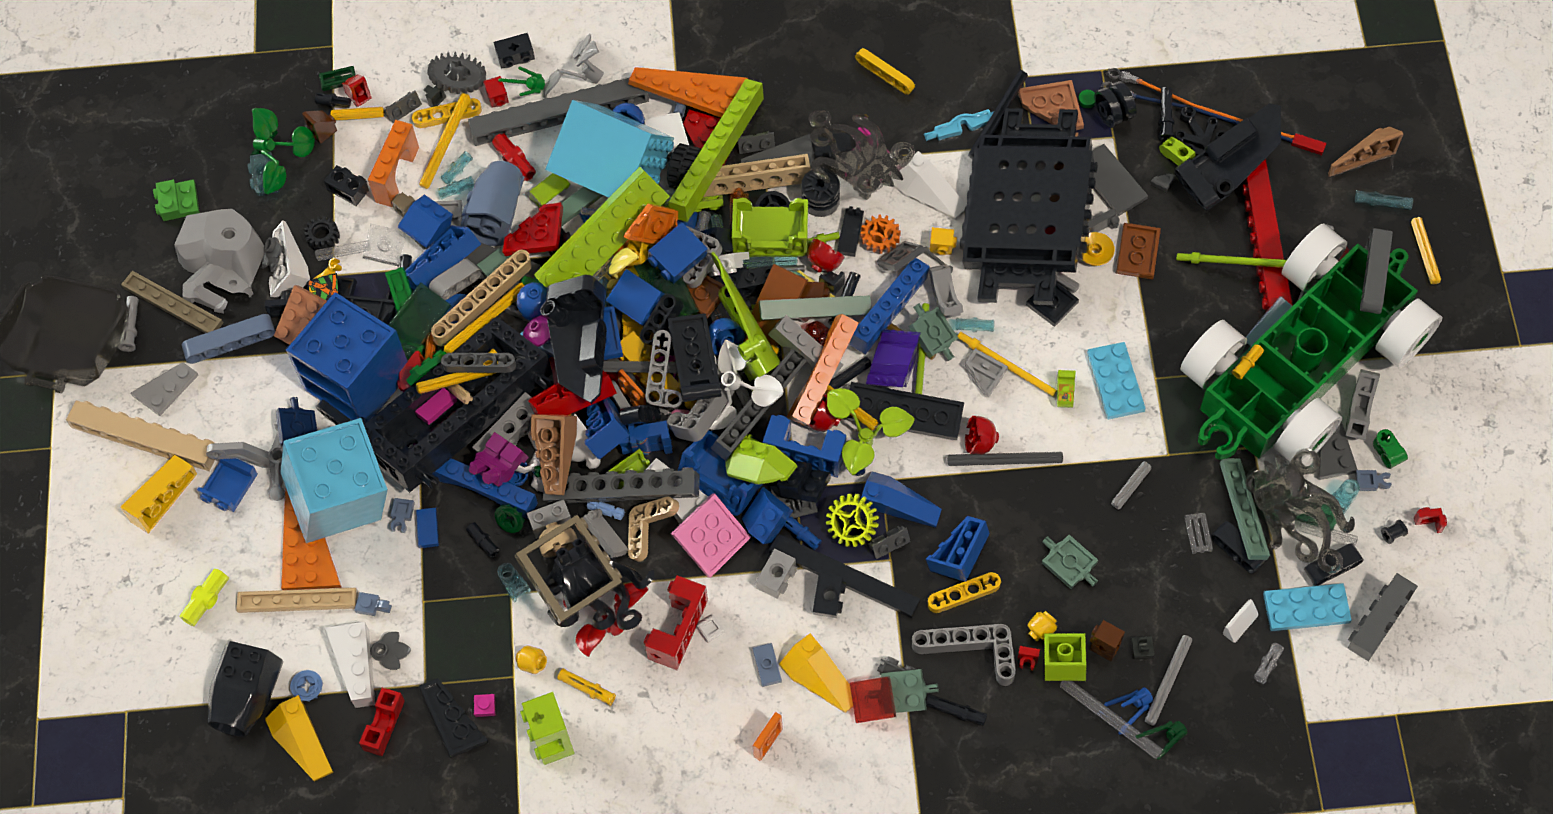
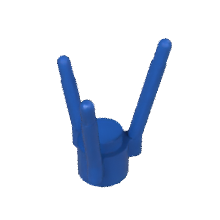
M1144 687L1139 691L1135 690L1130 694L1104 703L1105 706L1127 700L1121 704L1122 707L1131 703L1137 708L1141 707L1119 731L1120 735L1144 711L1150 708L1149 703L1153 702V697L1147 688Z

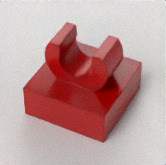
M1020 646L1017 659L1020 660L1019 667L1023 668V663L1029 662L1031 664L1030 670H1033L1035 663H1038L1040 649Z

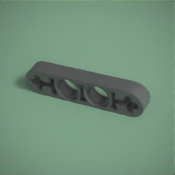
M447 353L441 359L443 369L446 372L508 373L516 368L515 358L510 353ZM468 360L474 361L471 365H465V362ZM487 360L493 361L491 365H483Z

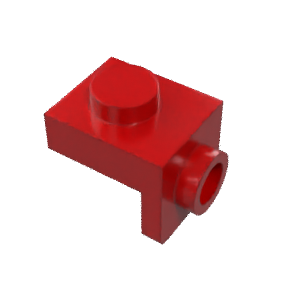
M1424 507L1419 509L1414 516L1415 525L1435 523L1437 533H1442L1445 526H1447V518L1445 514L1443 515L1441 508L1431 509L1430 507Z

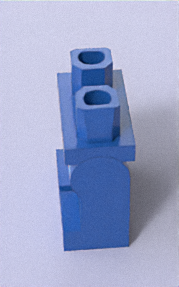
M667 420L639 425L635 428L634 425L628 426L630 436L620 445L623 454L634 453L638 449L644 455L658 450H664L665 454L673 453Z

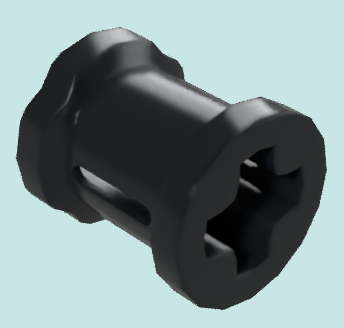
M1397 520L1392 526L1382 528L1381 534L1384 540L1391 544L1396 538L1406 536L1408 529L1403 521Z

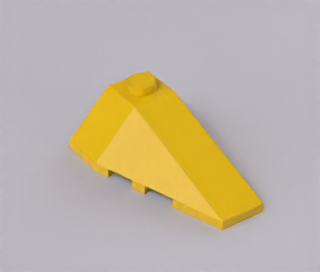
M811 633L796 643L779 663L791 680L808 688L810 692L816 693L824 698L826 702L844 713L861 701Z
M298 695L280 703L265 719L273 738L313 781L333 773L300 696Z

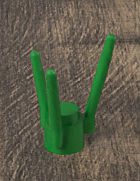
M521 66L518 67L519 70L532 75L527 80L498 79L499 82L526 84L530 90L520 93V96L534 93L540 94L545 87V80L542 74L535 73Z

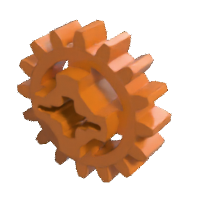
M879 214L877 219L871 216V221L866 219L865 225L861 226L860 238H862V244H866L867 250L873 248V253L879 250L880 254H882L885 249L889 252L890 247L895 248L896 243L900 242L901 230H899V224H895V219L889 221L887 215L885 218H882L881 214Z

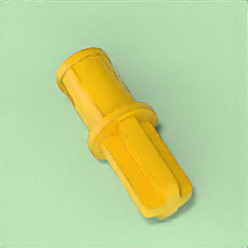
M1254 345L1246 356L1241 357L1240 363L1232 370V374L1241 380L1250 368H1254V363L1263 354L1264 349L1260 345Z

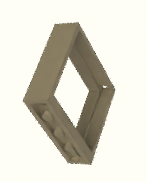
M578 515L515 555L517 562L558 624H561L622 583L620 572L617 568L613 569L609 563L611 561L610 557L605 551H601L598 546L600 544L594 534L591 535L587 530L588 524L583 518H579ZM575 525L612 581L564 612L527 555Z

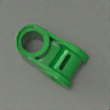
M1388 429L1380 430L1373 441V447L1381 457L1384 465L1391 469L1408 460L1405 449L1400 445L1394 434Z

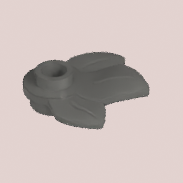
M269 237L265 242L264 250L266 252L261 268L264 269L269 265L271 272H273L278 266V257L281 255L282 248L278 238Z
M396 631L386 633L381 641L372 645L370 650L372 657L377 661H381L383 667L390 670L400 669L399 660L405 658L411 652V648L407 644L399 642L400 635ZM384 649L383 654H378V651Z

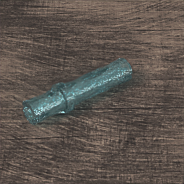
M1357 190L1355 194V202L1371 204V206L1383 205L1409 210L1413 206V198L1384 195L1376 191L1372 193Z

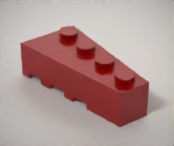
M604 370L602 374L601 395L592 404L617 394L609 375ZM559 383L528 400L534 414L570 415L592 405Z

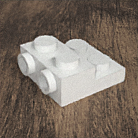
M749 252L731 253L718 257L728 274L737 272L736 268L743 267V260L750 259ZM707 260L700 261V267L705 266ZM715 263L708 272L709 277L720 275Z

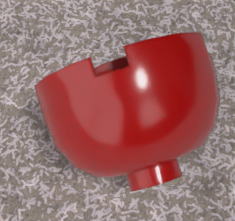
M814 238L807 251V258L812 264L811 268L819 273L821 271L832 272L842 264L845 257L838 251L835 254V251L832 249L833 247Z
M824 393V398L820 401L810 424L806 425V427L818 432H826L833 426L837 427L841 419L835 418L830 414L827 407L826 393Z
M972 416L969 419L966 427L970 428L969 435L965 434L966 451L969 454L988 453L999 440V433L996 432L994 423L982 416Z

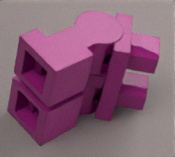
M494 432L485 444L486 448L482 452L476 453L475 460L470 463L469 472L473 475L479 473L482 475L485 483L488 485L494 483L499 487L503 482H508L521 463H525L529 457L521 449Z

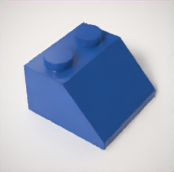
M424 194L412 203L399 223L398 228L427 248L451 226L453 214Z
M763 487L742 520L748 532L762 544L774 541L793 510Z

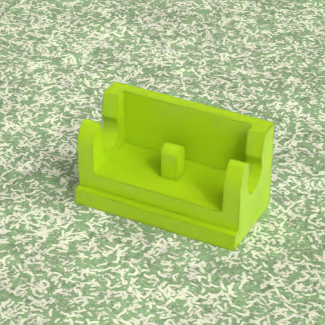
M552 173L529 191V198L540 208L564 189H568L570 183L567 179Z
M638 449L609 471H615L618 474H624L627 470L644 473V470L651 463L644 458L643 452ZM624 481L619 483L618 489L624 487Z

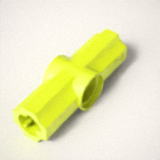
M214 568L205 582L194 589L191 601L179 617L190 626H195L205 611L215 605L218 594L229 580V577L219 569Z

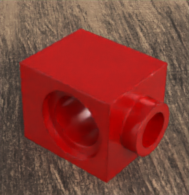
M501 76L483 81L492 108L509 103L504 84L498 81Z

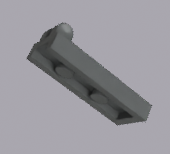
M1112 208L1088 222L1089 233L1100 232L1110 225L1112 228H1118L1120 219L1117 216V212Z

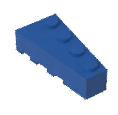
M451 225L405 270L410 287L414 292L428 290L431 281L435 277L462 261L481 245L469 227Z
M609 397L587 407V416L589 418L586 420L588 429L585 431V435L588 438L585 440V445L598 459H601L618 444H623L630 435L626 426L621 422L620 412L616 404Z

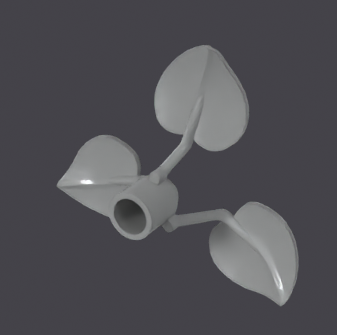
M590 33L578 44L573 53L574 59L580 56L576 62L577 67L582 63L586 64L582 70L584 75L557 69L545 84L543 90L544 99L547 98V94L559 82L562 74L579 77L585 81L588 78L595 84L600 81L604 72L588 60L599 53L596 42L591 41Z

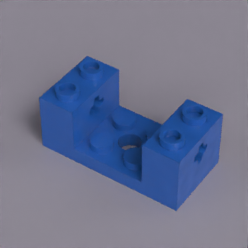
M771 415L763 443L775 446L792 461L811 463L812 469L828 471L831 473V476L838 478L843 463L842 448L846 443L847 435L839 430H827L822 449L819 450L815 446H804L790 440V419L782 415Z

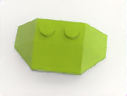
M745 438L725 461L726 472L729 477L755 484L771 483L777 480L785 481L797 468L796 463L775 446Z

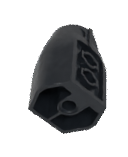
M229 641L224 647L209 689L208 725L217 731L234 737H246L266 709L284 661L267 649Z

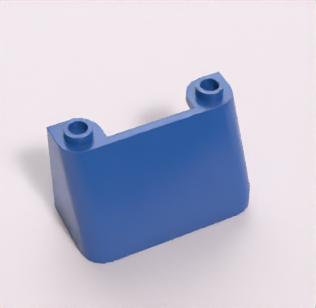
M708 430L701 440L693 442L682 453L678 471H682V468L686 467L693 468V470L700 474L699 490L708 497L711 494H716L732 515H740L763 484H755L729 477L726 472V460L711 449L719 436Z

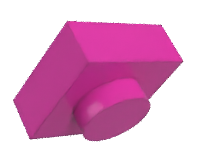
M494 694L474 695L475 717L495 716Z

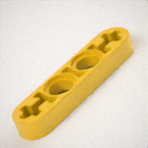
M862 48L855 55L858 63L902 93L908 95L915 88V84L910 78L868 50Z
M470 99L461 120L478 116L482 112L481 103L478 99ZM457 102L415 111L412 115L414 126L426 128L448 123L452 114L451 111L455 108ZM437 112L443 114L441 118H434L433 116Z
M990 572L933 593L928 598V608L934 613H940L994 593L1000 588V576ZM989 579L996 581L995 586L987 584ZM976 585L979 591L972 594L968 591V587ZM952 592H958L961 598L955 601L949 595ZM934 599L940 602V606L937 607L936 604H933Z

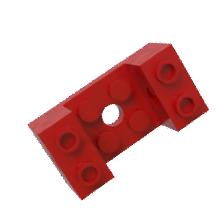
M676 575L675 580L670 582L667 592H669L671 607L683 611L681 625L677 624L674 631L675 636L653 628L651 633L646 635L644 645L648 660L678 670L707 605L708 595L705 585Z

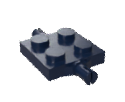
M298 397L290 398V408H278L276 410L280 445H283L285 440L317 431L315 410L300 408Z

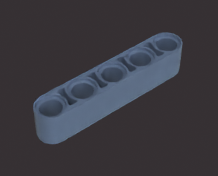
M262 314L185 340L181 345L186 362L193 364L274 336L275 329L270 315Z

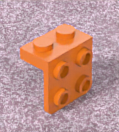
M619 370L618 387L623 395H627L630 398L633 406L646 405V397L643 391L624 370ZM637 374L634 375L638 381L641 379Z

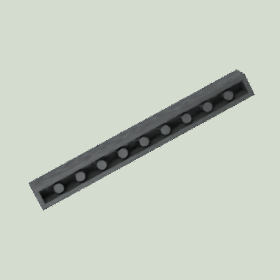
M629 77L603 85L599 84L587 89H580L572 93H563L560 96L545 98L536 102H528L525 105L493 111L482 116H474L468 119L474 145L478 146L492 142L499 133H504L510 138L563 124L572 100L598 104L613 110L622 103L638 105L649 102L648 91L629 85Z

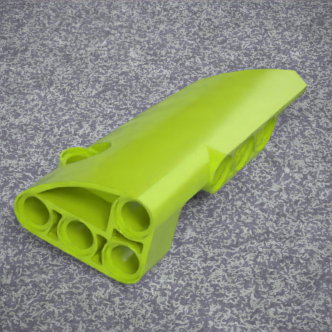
M711 252L713 262L725 283V286L718 292L719 299L731 319L740 325L744 335H747L749 339L737 346L742 358L747 361L743 371L749 381L768 373L778 366L781 361L720 259L714 252ZM725 289L728 290L731 298L725 296Z

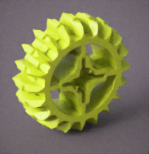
M851 493L847 494V500L843 495L840 496V501H833L835 506H829V510L833 513L826 514V517L831 518V520L826 521V525H832L828 532H835L832 536L833 539L838 536L840 537L838 540L839 544L846 540L845 546L847 547L850 546L851 541L853 547L858 546V541L861 545H864L865 539L867 541L872 539L870 534H876L872 527L877 528L879 526L878 523L873 522V520L879 519V516H873L877 509L873 508L871 510L869 508L873 504L871 501L865 504L867 499L865 496L859 501V494H855L854 499ZM845 505H856L852 513L841 510ZM862 510L866 515L867 525L861 519ZM838 516L844 522L843 530L839 526ZM854 516L856 523L850 525L849 518ZM853 528L864 530L861 535H848Z

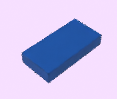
M436 508L416 510L419 548L439 546Z

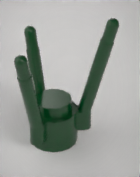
M1169 721L1165 725L1138 734L1135 738L1139 739L1167 729L1166 736L1170 742L1156 757L1157 760H1160L1175 743L1187 735V729L1180 721L1174 724L1172 721Z

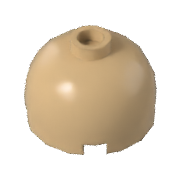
M557 522L546 525V530L540 534L539 539L562 524L558 525ZM570 527L540 546V552L544 558L557 556L556 551L561 548H566L568 551L574 548L572 543L578 538Z

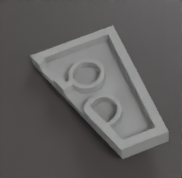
M182 362L131 392V395L158 416H161L197 378L198 373Z

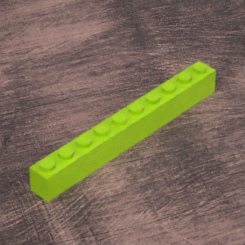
M745 79L669 200V208L678 211V220L688 222L763 101L762 83Z

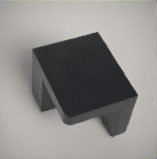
M841 271L839 275L834 272H828L825 276L821 274L819 282H824L830 289V293L835 296L845 284V273Z

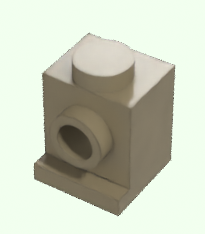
M403 192L397 194L394 200H392L395 211L402 217H404L412 203L415 202L412 196H407Z

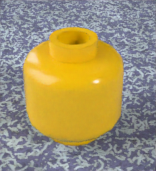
M1046 611L1044 613L1037 612L1027 624L1031 630L1028 634L1036 641L1039 639L1044 641V634H1053L1057 630V625L1055 624L1057 620Z
M527 645L517 652L516 662L520 670L537 674L545 668L547 657L542 649Z

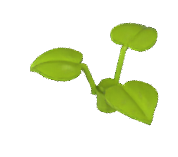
M838 388L827 393V407L830 414L835 418L844 419L850 413L853 415L857 431L859 432L858 442L855 440L846 442L842 448V458L850 474L855 475L873 462L875 456L872 448L873 439L881 428H883V433L887 437H898L911 428L914 423V417L901 408L889 407L881 413L880 422L882 424L878 425L875 431L869 428H861L854 412L860 406L858 396L851 390Z

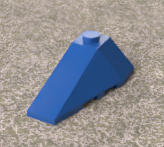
M871 472L861 499L864 496L867 498L865 504L870 501L873 503L869 507L871 510L876 508L877 512L937 527L941 508L891 476Z

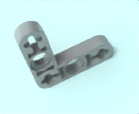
M686 226L697 238H702V243L708 248L707 256L702 259L707 260L706 265L700 267L698 263L683 276L688 287L696 288L702 283L714 265L711 252H714L719 257L722 252V246L717 239ZM707 244H708L710 247H715V246H716V248H715V249L712 248V249L710 250L709 247L707 246Z

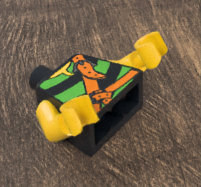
M332 258L329 261V266L322 273L307 282L308 291L326 301L335 292L339 294V277L335 272L342 270V266L338 265L340 260Z

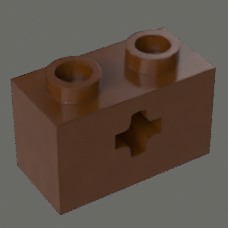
M1103 620L1101 625L1097 624L1092 631V637L1089 641L1092 643L1090 650L1112 661L1121 646L1125 631Z

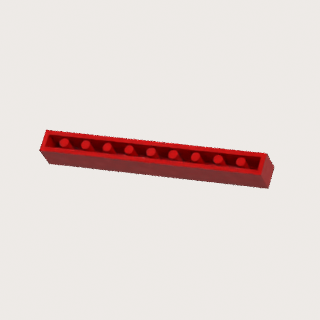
M1265 159L1243 181L1242 195L1246 196L1245 211L1249 213L1247 223L1248 227L1252 230L1250 240L1251 244H1254L1255 247L1253 249V258L1284 260ZM1256 266V274L1260 276L1261 281L1259 282V291L1263 293L1262 308L1263 310L1266 309V312L1279 297L1284 298L1292 305L1288 279L1282 275L1283 267Z

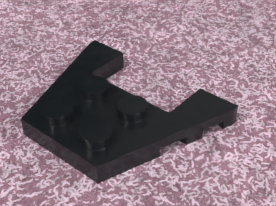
M339 277V295L386 324L396 309L390 287L386 299L353 296L357 284L356 279Z

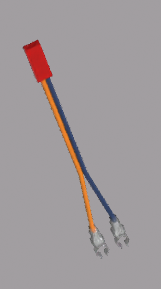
M1108 68L1109 72L1106 75H1109L1111 79L1119 78L1120 81L1125 83L1142 84L1161 93L1160 88L1142 81V79L1132 75L1130 72H1120L1118 68ZM1117 71L1119 75L1112 76L1110 72ZM1103 82V83H1102L1103 86H1101V89L1104 88L1105 85H1111V84H1113V83H1112V82H1106V83ZM1130 90L1134 99L1161 103L1160 99L1137 95ZM1172 94V98L1194 107L1197 112L1234 124H1238L1243 120L1194 104ZM1172 102V106L1183 108L1187 106ZM1281 132V139L1291 142V146L1319 155L1323 154L1326 146L1325 142L1297 133L1290 135Z

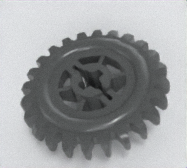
M455 51L453 57L447 52L446 58L441 53L440 59L438 56H435L434 60L431 59L428 64L427 74L432 83L437 85V88H443V91L449 90V93L456 92V94H460L462 92L467 94V91L471 93L483 86V81L486 80L485 66L481 67V61L476 64V57L473 61H470V54L468 58L464 59L463 52L460 57H457Z

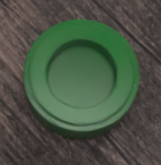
M1091 90L1082 91L1078 98L1079 105L1083 108H1092L1095 105V93Z

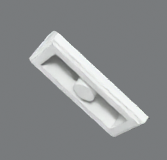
M1251 599L1243 605L1223 631V635L1234 643L1258 617L1257 609Z

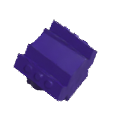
M884 329L867 376L866 384L907 388L916 360L921 332Z

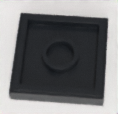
M1056 282L1053 305L1034 304L1033 294L1026 301V306L1055 327L1079 303V299Z

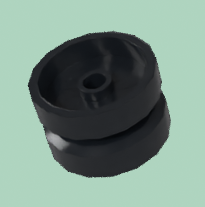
M1115 82L1109 86V89L1104 87L1095 92L1094 100L1097 111L1108 127L1113 128L1121 124L1122 120L1128 121L1136 117L1137 109L1134 98L1123 82Z

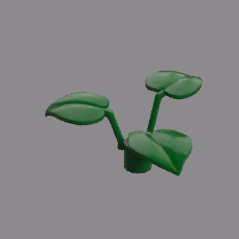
M253 108V130L256 135L253 147L255 150L261 151L262 155H266L272 160L267 162L263 171L264 194H270L283 187L286 182V170L283 166L279 165L278 160L267 152L272 151L275 145L293 146V154L295 156L305 157L313 150L315 139L310 129L300 126L292 134L293 142H274L270 137H272V132L278 128L276 115L265 108Z

